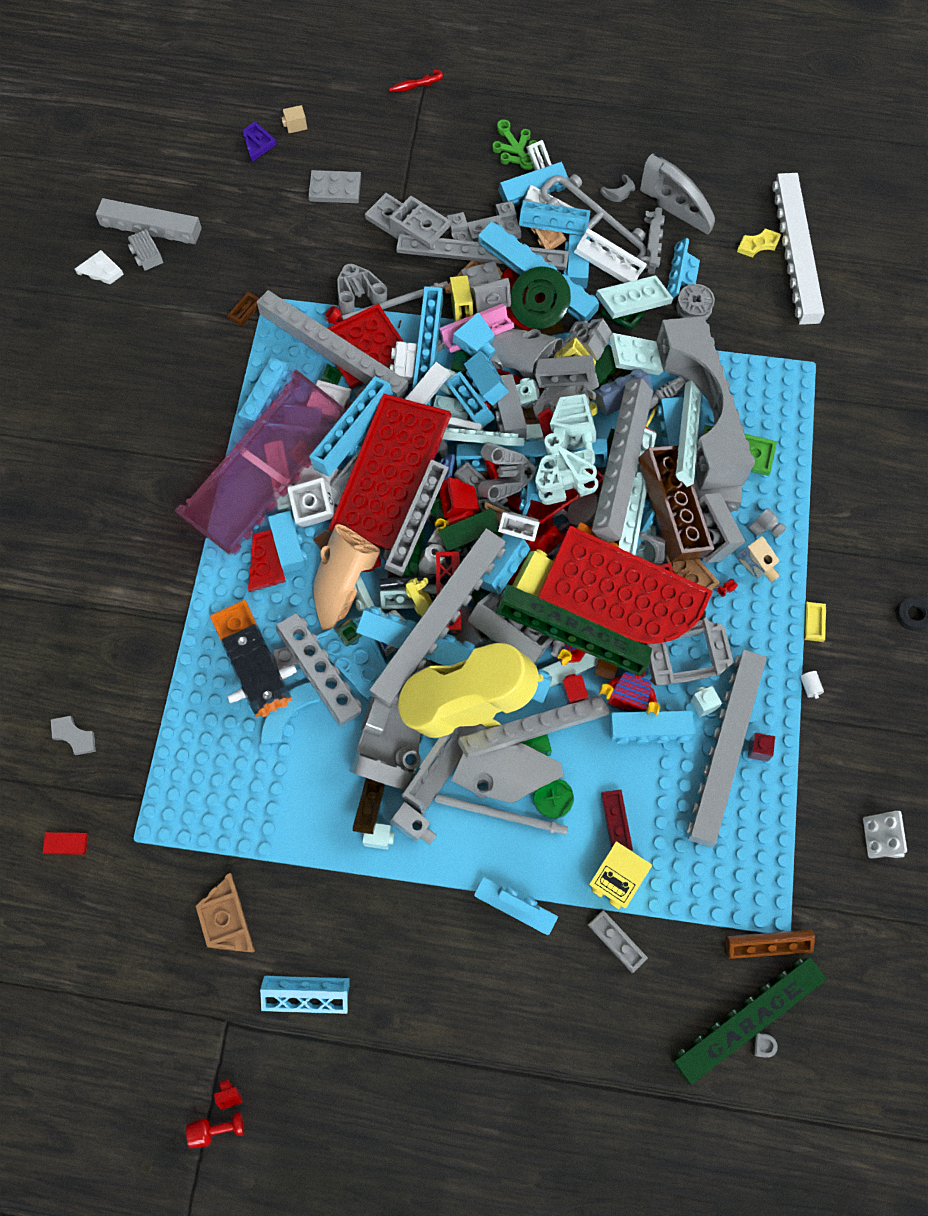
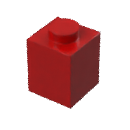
M570 674L562 680L561 686L567 705L588 699L589 696L582 674L577 676L576 674Z

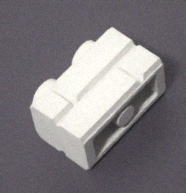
M396 342V348H392L391 359H395L394 365L390 364V370L407 380L408 384H413L418 345L415 343Z

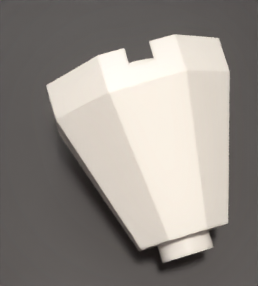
M437 544L427 547L420 554L418 576L436 574V552H447V550ZM440 557V564L447 569L452 564V557Z

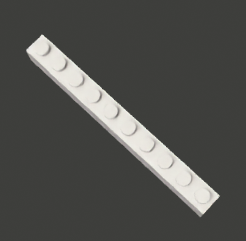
M798 173L778 174L776 181H773L772 189L776 194L775 205H778L777 217L781 222L782 244L786 249L785 260H788L787 272L791 277L790 288H793V303L796 304L795 316L796 318L798 317L799 324H818L824 316V308Z

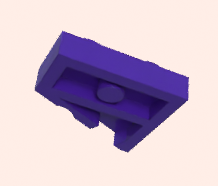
M253 122L243 129L251 161L256 160L277 145L276 140L257 122Z

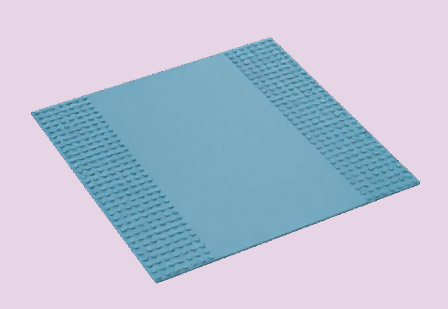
M283 299L324 327L329 328L334 325L325 321V314L332 306L339 308L338 305ZM384 311L404 342L418 344L421 315ZM260 315L134 833V841L476 891L484 876L506 889L507 887L515 889L519 892L518 895L525 899L529 897L538 901L759 933L791 931L802 690L800 676L802 675L816 364L809 361L718 351L720 364L724 367L725 379L729 382L730 394L733 395L735 408L739 412L740 423L744 426V434L777 441L770 475L766 476L750 472L745 484L742 485L741 505L738 511L730 512L745 543L721 562L705 563L703 558L700 559L720 582L719 586L723 587L724 583L731 578L738 584L736 589L730 593L726 592L727 594L724 597L719 595L717 587L713 589L705 609V618H708V621L717 622L725 626L733 662L737 655H741L743 650L767 657L716 844L710 848L688 840L689 834L686 831L689 822H693L695 814H692L694 803L699 802L698 788L700 783H704L706 777L703 776V770L705 765L710 763L711 757H708L711 745H715L716 739L713 738L716 727H720L721 720H718L721 709H725L726 702H723L726 691H730L731 684L728 683L731 673L736 671V667L733 666L734 663L720 675L705 679L657 686L651 682V687L654 689L658 704L660 705L659 712H693L695 735L689 742L679 743L677 740H669L667 743H657V740H653L644 744H639L637 741L617 744L616 741H611V713L627 711L609 705V699H606L607 695L603 693L600 695L610 710L607 716L547 734L552 749L551 756L548 757L561 763L564 777L559 779L566 781L571 786L574 794L573 806L564 817L549 819L542 816L536 810L533 802L534 791L513 804L489 797L478 798L474 792L452 781L456 768L438 792V795L551 823L555 821L556 824L568 827L566 835L556 832L552 834L548 830L436 803L434 798L427 808L424 818L430 822L427 828L437 834V836L430 845L421 838L415 842L389 823L403 804L402 794L405 790L386 784L376 822L377 824L390 825L392 832H395L393 845L389 844V850L364 846L362 843L364 833L353 831V824L366 777L354 774L349 770L363 732L362 724L370 703L341 673L339 677L343 682L346 681L351 688V695L353 698H358L362 705L360 715L339 727L322 700L308 704L291 715L283 732L282 743L262 744L261 736L266 717H256L246 698L230 703L227 697L241 689V685L210 615L246 600L274 661L273 650L286 647L276 632V625L297 613L300 618L303 617L308 624L307 629L310 633L319 635L328 631L322 630L314 601V579L322 558L320 555L321 549L314 543L313 539L329 528L332 519L303 528L298 525V528H295L296 533H300L303 544H300L301 550L305 549L308 560L304 561L306 568L285 573L286 582L252 592L248 591L253 534L271 530L268 516L276 515L280 512L277 508L271 476L243 457V454L249 451L268 465L264 445L282 440L293 481L304 465L300 467L289 453L300 441L308 442L315 450L325 437L320 433L306 435L304 431L289 433L286 432L287 429L281 428L279 431L269 430V427H265L264 424L259 432L242 426L239 413L271 357L288 364L290 377L265 421L284 422L286 404L307 407L323 367L329 364L337 369L333 362ZM441 318L440 328L454 323V319ZM564 332V334L552 336L561 338L564 342L566 337H570L571 334ZM444 346V349L437 353L436 362L444 368L451 369L456 351L450 353ZM505 366L502 369L506 372L523 378L521 373L516 369L508 368ZM664 369L660 375L650 374L653 393L664 384L679 376L664 372ZM341 376L338 386L349 388ZM469 379L468 382H469V383L471 384V386L475 389V387L472 385V382H473V381H472L471 379ZM365 383L352 389L349 401L354 402L356 400L354 392L366 385ZM408 384L409 393L407 396L412 392L413 384ZM685 389L674 398L683 397L684 400ZM438 390L432 397L431 406H434L436 395L456 399L457 397L454 393L448 395ZM702 393L697 443L702 436L705 424L714 426L712 409ZM596 398L595 400L590 401L595 402V404L597 405ZM597 406V414L592 416L596 429V439L608 438L611 428H616L620 410L607 416L599 411ZM654 407L651 410H649L647 420L651 415ZM656 411L648 428L658 433L655 444L662 447L663 433H660L659 430L661 419L657 416ZM322 417L321 427L333 428L337 421ZM495 419L483 428L488 432H497ZM445 440L448 446L447 456L450 454L455 455V464H457V444H478L477 442ZM436 453L434 461L440 460L438 453ZM345 457L337 469L342 471L350 459ZM521 490L515 493L514 495L518 497V495L521 493ZM768 508L777 515L778 522L787 527L778 538H775L770 530L756 536L749 529ZM288 510L290 511L291 516L294 517L293 510ZM563 514L553 519V524L556 528L570 522ZM655 520L651 526H655L656 535L658 536L661 534L657 520ZM427 521L424 526L421 553L430 546L427 543L437 526ZM592 522L588 523V524H587L588 527L591 526V525H593V523H592ZM568 527L562 529L560 533H566ZM761 536L764 537L779 559V563L773 567L780 576L772 583L764 574L758 579L755 578L736 557ZM378 547L380 549L379 555L381 558L384 548ZM382 558V566L375 568L371 572L360 573L374 606L378 608L381 607L379 579L388 578L389 572L384 569L387 560ZM355 600L346 617L337 621L335 627L348 619L354 620L362 616L356 608ZM470 601L466 607H476V603ZM415 608L383 609L386 614L396 610L406 621L412 620L418 623L422 618L421 615L417 614ZM448 631L447 633L449 635H456L453 631ZM704 633L666 642L673 673L712 666ZM295 634L293 636L297 640H302L304 638L301 634ZM375 640L381 652V655L385 663L387 664L389 661L392 660V658L399 649H397L396 651H394L386 657L378 640ZM551 645L536 662L537 670L559 661L557 657L551 655L553 650ZM308 650L309 656L314 655L312 650ZM298 664L295 666L297 673L284 679L288 691L302 684L309 683V680ZM316 666L315 670L317 672H324L325 668L323 666ZM597 666L578 674H582L589 696L588 699L599 696L598 693L602 685L610 681L594 675ZM649 666L646 668L644 676L648 680L652 678ZM618 667L615 677L622 676L624 672L629 671ZM333 682L326 683V686L330 689L336 687ZM562 682L548 689L543 703L531 699L522 708L507 714L501 711L493 719L503 725L566 706L567 702L561 686ZM703 686L706 688L713 686L722 704L718 710L700 718L691 703V699L695 694L694 691ZM338 698L336 700L337 703L340 705H345L347 703L344 698ZM754 733L776 736L774 756L768 762L748 758L750 738ZM424 735L422 743L419 744L418 754L421 758L419 766L439 738H430ZM408 754L405 758L407 765L413 762L412 754ZM419 766L416 767L413 778L419 771ZM484 783L477 786L480 791H486L489 788ZM622 789L633 847L632 852L652 864V867L626 909L621 906L619 910L609 903L610 898L604 894L602 897H599L591 891L592 886L589 884L611 851L601 792ZM413 823V824H412L413 829L416 830V831H418V830H419V825L416 824V823Z

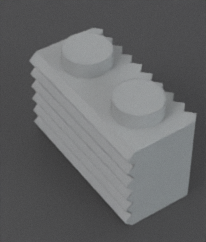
M146 229L128 237L130 242L128 247L132 254H136L134 258L138 266H142L146 271L163 263L162 257Z

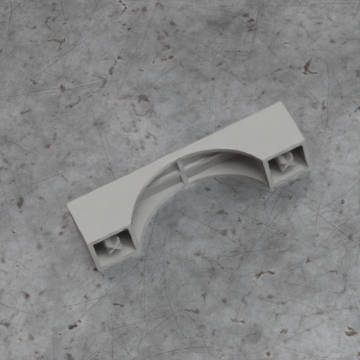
M704 316L663 320L656 342L664 372L675 374L687 381L692 380L707 399L714 416V427L701 436L697 443L695 472L700 488L704 490L744 485L755 464V459L750 453L749 441L745 438L744 426L740 423L739 412L734 405V397L730 394L729 382L725 379L724 367L720 364L719 353L714 346V338L710 335V326L706 323Z

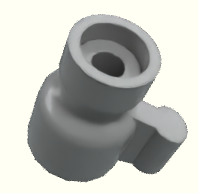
M769 508L749 527L756 536L770 530L775 538H778L787 528L784 524L778 522L777 515Z

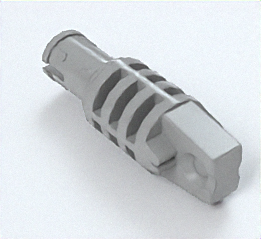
M678 377L655 390L651 398L649 410L658 404L660 405L661 399L677 396L685 389V383L687 382L682 377Z

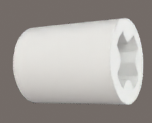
M817 671L808 672L800 676L807 697H815L817 699L819 698L818 695L824 693Z

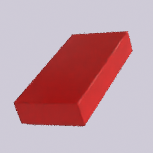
M45 832L43 854L86 855L88 834Z

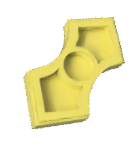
M765 229L756 236L745 235L737 252L753 258L761 250L775 251L781 234Z

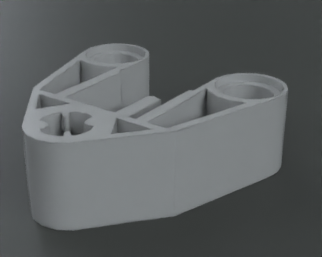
M347 264L343 267L337 279L338 304L342 315L354 312V294L361 297V294L366 293L373 305L387 301V287L370 271L354 264Z
M486 443L481 450L482 457L495 464L508 465L499 466L497 473H499L498 477L510 478L482 481L478 486V493L493 502L515 494L534 478L536 468L523 454L493 443Z

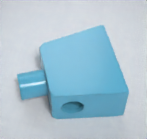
M479 313L453 334L452 342L472 357L481 350L488 358H491L497 351L491 345L495 335Z

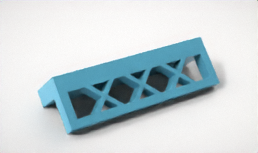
M523 200L519 226L583 236L588 229L590 210Z
M264 976L260 989L261 1011L347 1014L349 978ZM266 997H275L278 1002L276 1004L267 1003ZM297 998L300 1002L298 1004H291L288 999ZM312 998H317L321 1001V1003L319 1005H313L311 1002H309V1000ZM333 999H343V1006L334 1005L330 1001Z

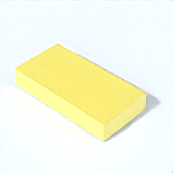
M806 602L804 640L824 642L826 604Z

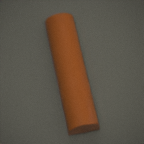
M812 930L726 936V949L729 959L811 953L814 951L815 935Z

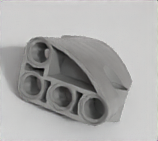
M510 329L495 335L491 345L497 351L489 359L496 369L502 370L504 366L516 369L523 378H530L537 382L535 373L538 359L554 358L555 354L561 349L563 340L558 337L541 334L537 329L530 331Z
M478 725L474 733L486 730L487 728ZM517 743L468 759L463 753L452 781L474 792L478 798L489 797L513 804L533 791L564 777L560 762L525 744ZM484 783L489 788L486 791H480L477 786Z

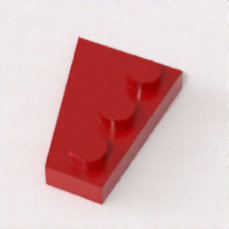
M272 530L253 534L248 591L252 592L286 582Z

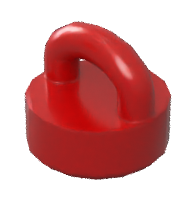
M336 306L330 307L325 314V321L334 325L341 322L342 314L340 309Z

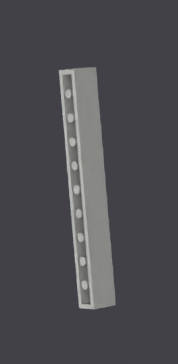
M267 290L257 301L260 315L366 385L376 376L390 383L393 396L404 399L409 393L407 380L274 293Z
M642 378L626 382L592 531L601 540L608 543L621 540L653 394L651 388Z
M487 528L371 687L370 693L389 707L393 703L395 705L398 703L400 692L406 681L414 675L416 670H422L426 664L424 660L426 656L434 653L438 647L436 642L440 637L443 639L450 630L447 627L451 621L454 623L457 621L461 614L459 610L463 605L466 607L472 599L471 593L474 589L479 590L484 582L482 580L484 575H489L495 567L493 563L496 558L501 559L504 555L506 541Z
M743 650L741 655H737L733 666L736 667V671L731 673L728 683L731 684L730 691H726L723 702H726L725 709H721L718 720H721L720 727L715 729L713 738L716 739L715 745H711L708 757H711L710 763L704 767L703 776L706 777L704 783H700L698 788L699 802L694 803L692 814H695L693 822H689L686 831L689 834L688 840L710 848L716 844L766 662V656Z

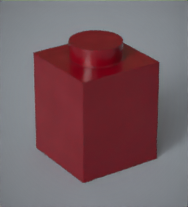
M754 733L750 738L748 758L768 762L774 756L776 736Z

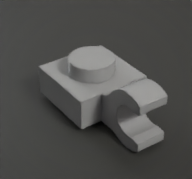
M287 647L273 650L278 670L290 667L293 664L297 666L296 660ZM305 650L304 653L309 656L308 650Z

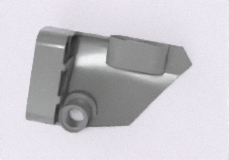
M372 695L362 724L363 732L349 771L405 790L412 781L415 769L421 761L418 754L421 733L405 725L399 714L398 703L396 705L393 703L389 707ZM408 754H412L413 762L407 765L405 758Z

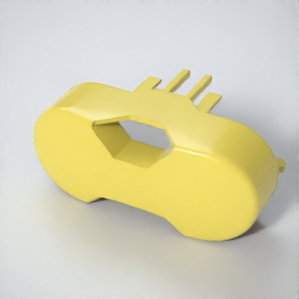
M506 643L489 644L473 649L467 660L451 666H429L412 675L400 692L398 700L399 714L405 725L430 738L449 735L455 728L460 726L482 724L487 728H493L501 725L493 719L497 713L503 711L507 714L516 711L532 699L538 682L543 680V675H539L534 662L515 647Z

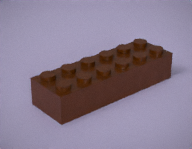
M679 445L647 448L638 459L662 538L666 540L665 547L670 562L701 559L714 550L693 484L687 487L676 476Z

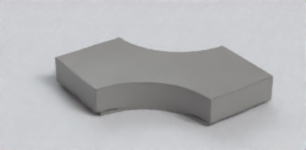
M71 716L51 719L52 739L68 742L72 746L75 755L96 752L93 731L78 729Z

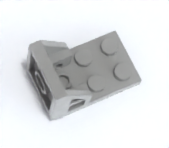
M495 261L461 270L462 276L468 275L473 307L476 314L502 303L506 307L511 306L509 279H501Z

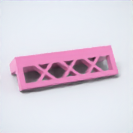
M503 303L479 312L494 335L514 328V323L508 318L506 306ZM476 314L439 328L442 344L450 353L461 349L456 344L450 345L453 344V334Z

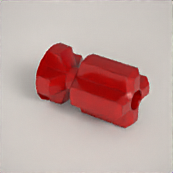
M731 578L724 583L723 587H717V591L720 596L724 597L727 594L726 592L730 593L737 588L738 584Z

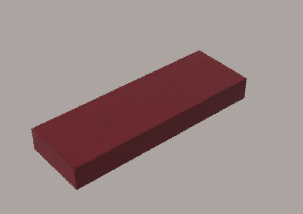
M622 789L601 792L611 849L618 842L630 851H633Z

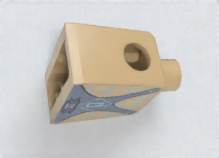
M763 536L736 556L757 579L764 574L772 583L780 576L773 567L779 563V559Z

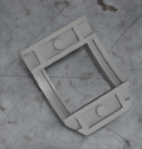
M704 618L698 621L685 634L674 639L677 640L704 633L712 666L707 668L673 673L666 642L644 644L652 648L649 663L652 676L650 681L657 686L690 682L720 675L734 663L725 626Z

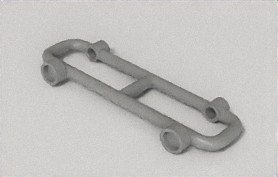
M573 174L567 179L557 175L550 178L543 185L541 195L547 202L546 204L561 206L557 198L551 197L548 194V190L555 183H562L597 213L589 221L588 229L591 230L603 218L639 248L640 253L636 258L641 260V257L646 256L647 249L642 242L646 238L644 231L636 228L631 233L579 189L582 185V180L579 176ZM602 246V249L605 251H610L606 246ZM616 255L618 259L624 260L622 256Z

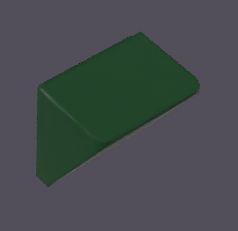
M327 364L323 367L318 380L338 385L342 375L338 369Z
M352 619L346 620L334 629L346 647L363 636L356 632L357 626Z

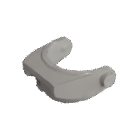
M624 174L622 175V180L625 183L624 186L617 189L602 187L600 192L611 201L621 202L629 196L630 191L635 190V185L628 175Z
M640 532L638 538L649 541L656 551V557L649 562L658 566L663 565L666 540Z

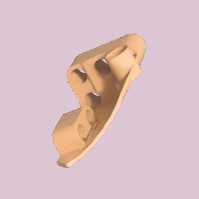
M340 524L335 525L327 546L321 549L320 555L322 559L314 579V601L322 630L335 628L337 621L346 617L357 593L354 586L361 571L372 569L380 553L378 547Z

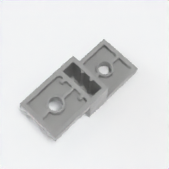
M385 193L365 213V219L396 239L399 238V234L411 235L429 248L451 226L449 219L413 196H410L404 203H401ZM390 212L393 213L392 215H389V216L385 215V213H390ZM424 224H425V225H427V224H430V225H431V226L428 227V228L423 227Z

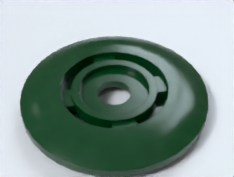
M540 266L525 271L515 281L511 290V310L520 323L532 329H546L560 322L567 313L571 302V291L567 280L560 272L550 267ZM529 288L526 293V303L524 304L525 290ZM554 292H556L557 299L555 305L553 306V308H551L554 302ZM538 293L545 294V300L542 303L535 301V296Z

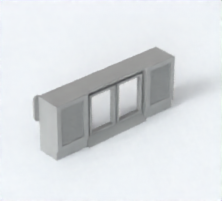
M478 725L457 727L451 734L440 737L419 766V771L403 792V803L406 802L423 817L425 816L427 808L460 762L463 751L458 743L459 738L473 734Z

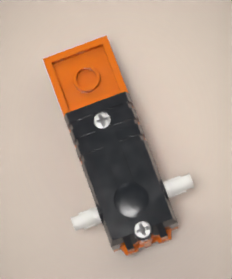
M246 600L210 615L241 685V689L227 696L230 703L246 698L256 717H266L270 714L269 712H275L279 707H287L288 702L293 699L285 685L284 679L297 673L294 664L278 670Z

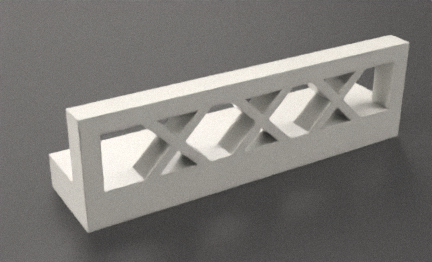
M590 229L586 230L574 251L575 254L623 283L637 280L647 265ZM587 236L594 239L595 242H590L589 240H587ZM602 246H606L610 251H605L602 249ZM616 255L624 257V260L618 259ZM631 264H635L640 268L637 270Z

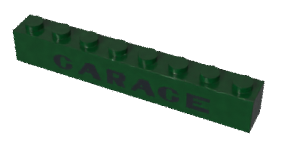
M511 585L506 586L500 597L496 613L638 676H641L649 666L652 648L631 640L615 631Z
M801 957L792 963L793 969L789 972L785 969L775 977L777 981L772 985L768 982L759 989L761 993L754 998L751 995L742 1002L744 1006L737 1011L734 1008L725 1015L727 1019L724 1022L720 1023L717 1021L708 1028L710 1032L703 1037L700 1034L691 1041L693 1046L687 1050L683 1047L674 1054L676 1059L672 1063L688 1085H692L827 980L811 957L806 959Z

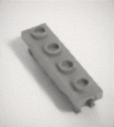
M655 208L653 212L646 211V217L644 218V222L650 223V229L648 232L647 253L645 257H641V261L647 264L645 268L648 269L649 274H654L656 267L660 265V257H657L658 253H661L662 243H659V240H662L663 229H660V227L664 225L665 218L662 215V208Z

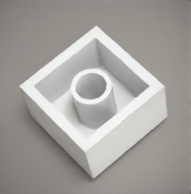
M319 478L287 488L295 524L303 528L333 519L336 509L330 483L326 479Z

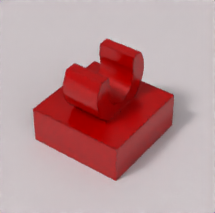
M229 1080L220 1082L221 1092L215 1093L214 1097L215 1103L221 1110L243 1103L241 1093L236 1087L233 1088Z

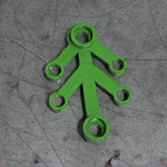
M500 120L497 124V131L500 135L505 136L511 145L496 141L493 143V152L500 153L501 151L518 154L519 157L502 153L500 161L502 164H508L509 162L520 164V167L525 170L533 169L529 153L526 154L524 152L526 142L530 139V130L523 129L521 131V138L518 143L510 132V122ZM536 140L530 141V142H529V146L532 145V144H534V143H536L537 141H536Z

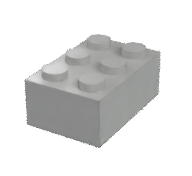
M721 493L705 494L698 501L714 550L703 557L705 563L721 562L745 543V540Z

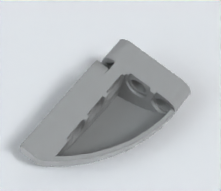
M651 154L645 163L640 191L652 198H657V204L661 208L702 232L709 234L714 227L715 216L699 188L678 167L656 154Z

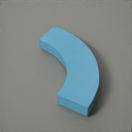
M310 682L289 691L293 700L288 702L287 707H279L277 711L269 712L270 714L266 717L263 725L262 744L282 743L283 732L291 715L308 704L321 701V698Z

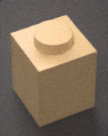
M302 105L283 109L282 123L284 127H287L288 133L307 130Z

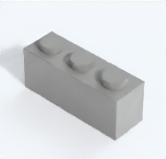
M593 356L538 359L535 375L539 388L593 384L595 375Z

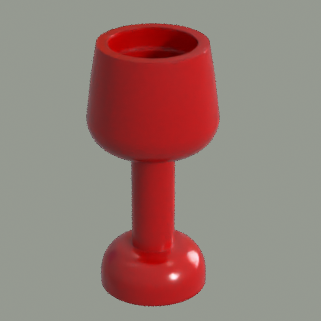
M241 1112L235 1113L232 1121L213 1126L205 1118L187 1124L186 1136L189 1148L209 1146L212 1142V1135L234 1131L237 1136L244 1135Z

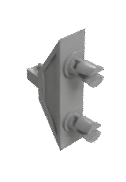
M595 373L593 384L546 387L533 406L536 420H539L538 414L548 407L554 414L560 397L586 394L589 403V397L595 400L596 393L592 390L599 387L597 374Z

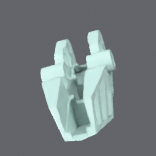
M586 394L560 397L550 422L551 431L554 433L547 435L544 442L548 455L542 458L535 480L539 490V499L545 505L566 501L565 490L574 488L579 496L582 497L595 492L598 488V480L595 478L597 470L593 465L595 463V453L592 448V444L596 442V429ZM585 447V450L578 451V452H574V453H571V452L568 451V450H577V449H579V448ZM546 462H549L550 469L544 467ZM587 468L592 469V470H593V474L591 475V474L588 473L585 469H587ZM593 481L595 483L593 488L588 489L584 486V483ZM550 492L551 495H549L548 498H545L544 494Z

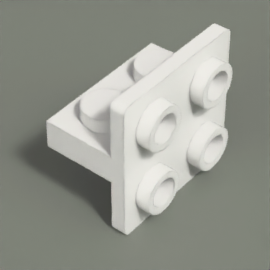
M892 811L863 818L869 858L884 856L893 858L904 857V853L907 852L901 811Z

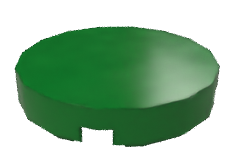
M557 779L535 790L533 802L536 810L542 816L549 819H558L564 817L571 810L574 803V794L571 786L566 781Z

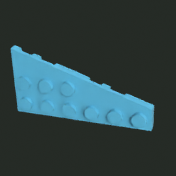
M358 617L353 620L357 628L360 623L361 617ZM335 628L316 635L321 650L325 649L329 655L328 660L338 668L339 672L370 703L372 698L370 689L387 667L375 639L363 635L346 647L334 631Z

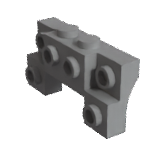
M513 202L496 204L497 216L468 223L464 212L448 215L447 219L451 221L449 229L452 239L479 242L478 235L491 221L496 225L500 224L508 234H513L517 239H520L521 230L516 219L517 213Z

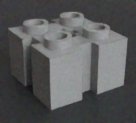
M603 318L591 320L590 323L587 321H577L570 330V337H566L560 348H563L570 340L576 337L595 360H599L604 351L603 347L608 345L609 337L613 333Z

